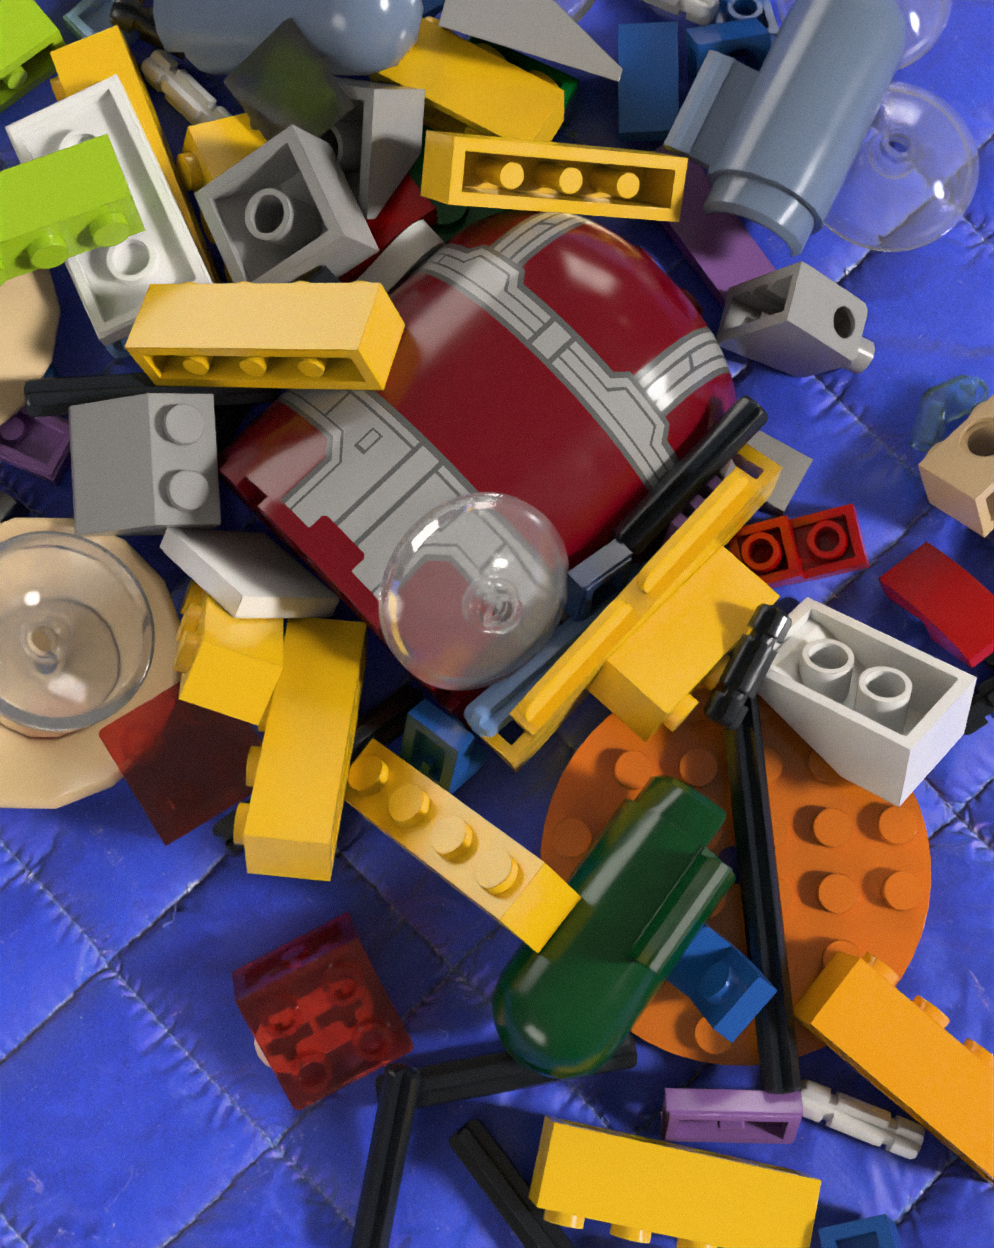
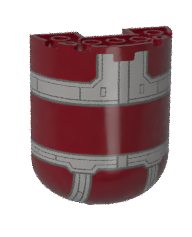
M508 210L487 216L462 229L389 295L405 327L384 391L288 389L217 454L218 477L296 557L299 556L377 636L381 645L448 714L459 719L470 733L473 730L464 718L466 707L570 618L562 608L567 572L615 539L612 535L613 529L737 401L730 369L716 338L702 318L703 309L698 301L687 290L678 287L657 266L654 259L638 245H632L612 230L576 214ZM731 460L716 474L722 481ZM704 488L698 493L700 496H701V494H702ZM686 507L680 513L684 514ZM669 524L641 553L632 555L631 566L634 563L648 562L658 552Z

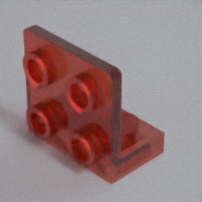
M181 681L99 731L100 739L166 846L252 794L253 787L246 786L248 754L251 746L262 747V742L250 723L180 700Z
M349 911L232 971L235 1003L290 1103L296 1110H301L413 1050L411 1037L367 955L361 934Z

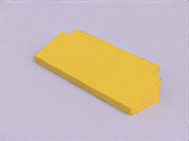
M746 443L732 458L736 466L735 469L716 487L632 581L601 612L509 713L524 730L516 741L511 745L498 733L493 737L482 736L480 738L517 773L590 694L587 688L605 661L722 545L725 546L772 495L783 467Z

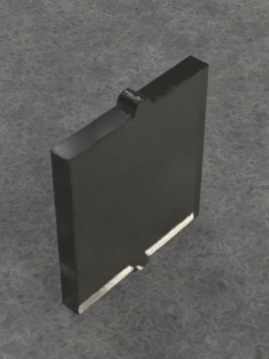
M292 18L283 21L223 81L251 118V128L254 130L259 129L267 142L292 124L321 138L355 107L327 68L329 65L327 58L318 56Z

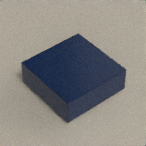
M618 538L567 572L562 608L576 623L579 621L583 622L615 599L627 586L633 552Z

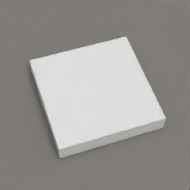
M167 527L160 544L163 552L234 618L313 617L326 619L332 617L340 599L265 533Z

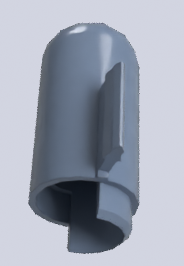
M153 0V17L156 32L166 52H184L186 58L198 70L212 75H370L397 66L417 42L424 10L422 0Z
M796 0L790 7L759 72L736 61L735 58L723 55L717 51H708L663 144L670 152L680 157L688 158L689 161L708 169L705 177L709 178L711 190L703 205L706 217L711 213L720 212L742 216L764 226L784 240L791 250V257L802 253L809 236L822 229L901 63L906 42L907 23L896 0Z

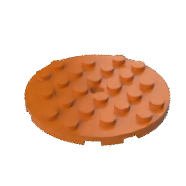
M720 682L713 690L720 691L723 683ZM701 684L691 694L699 703L673 732L663 724L644 742L612 713L589 734L577 749L563 771L551 798L544 822L540 847V859L565 882L623 800L631 799L634 801L651 776H672L694 788L725 810L726 819L707 848L718 857L723 849L731 846L736 847L724 731L722 726L710 721L704 715V707L713 690L710 692ZM756 693L759 703L793 1009L837 951L860 958L866 952L874 955L899 976V979L894 984L895 987L910 964L922 936L931 890V855L928 835L915 794L912 792L898 807L844 779ZM733 884L706 924L748 957L740 884ZM667 980L630 1031L654 1046L695 1061L719 1065H760L755 1017L734 1042L731 1043L712 1028L688 996ZM794 1018L798 1057L826 1046Z

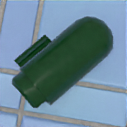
M669 775L651 776L634 801L631 799L623 800L566 880V883L582 897L539 953L522 942L501 971L491 997L495 1028L503 1047L521 1066L542 1076L563 1080L592 1075L614 1056L736 880L732 868L723 863L707 848L726 819V811L712 800Z

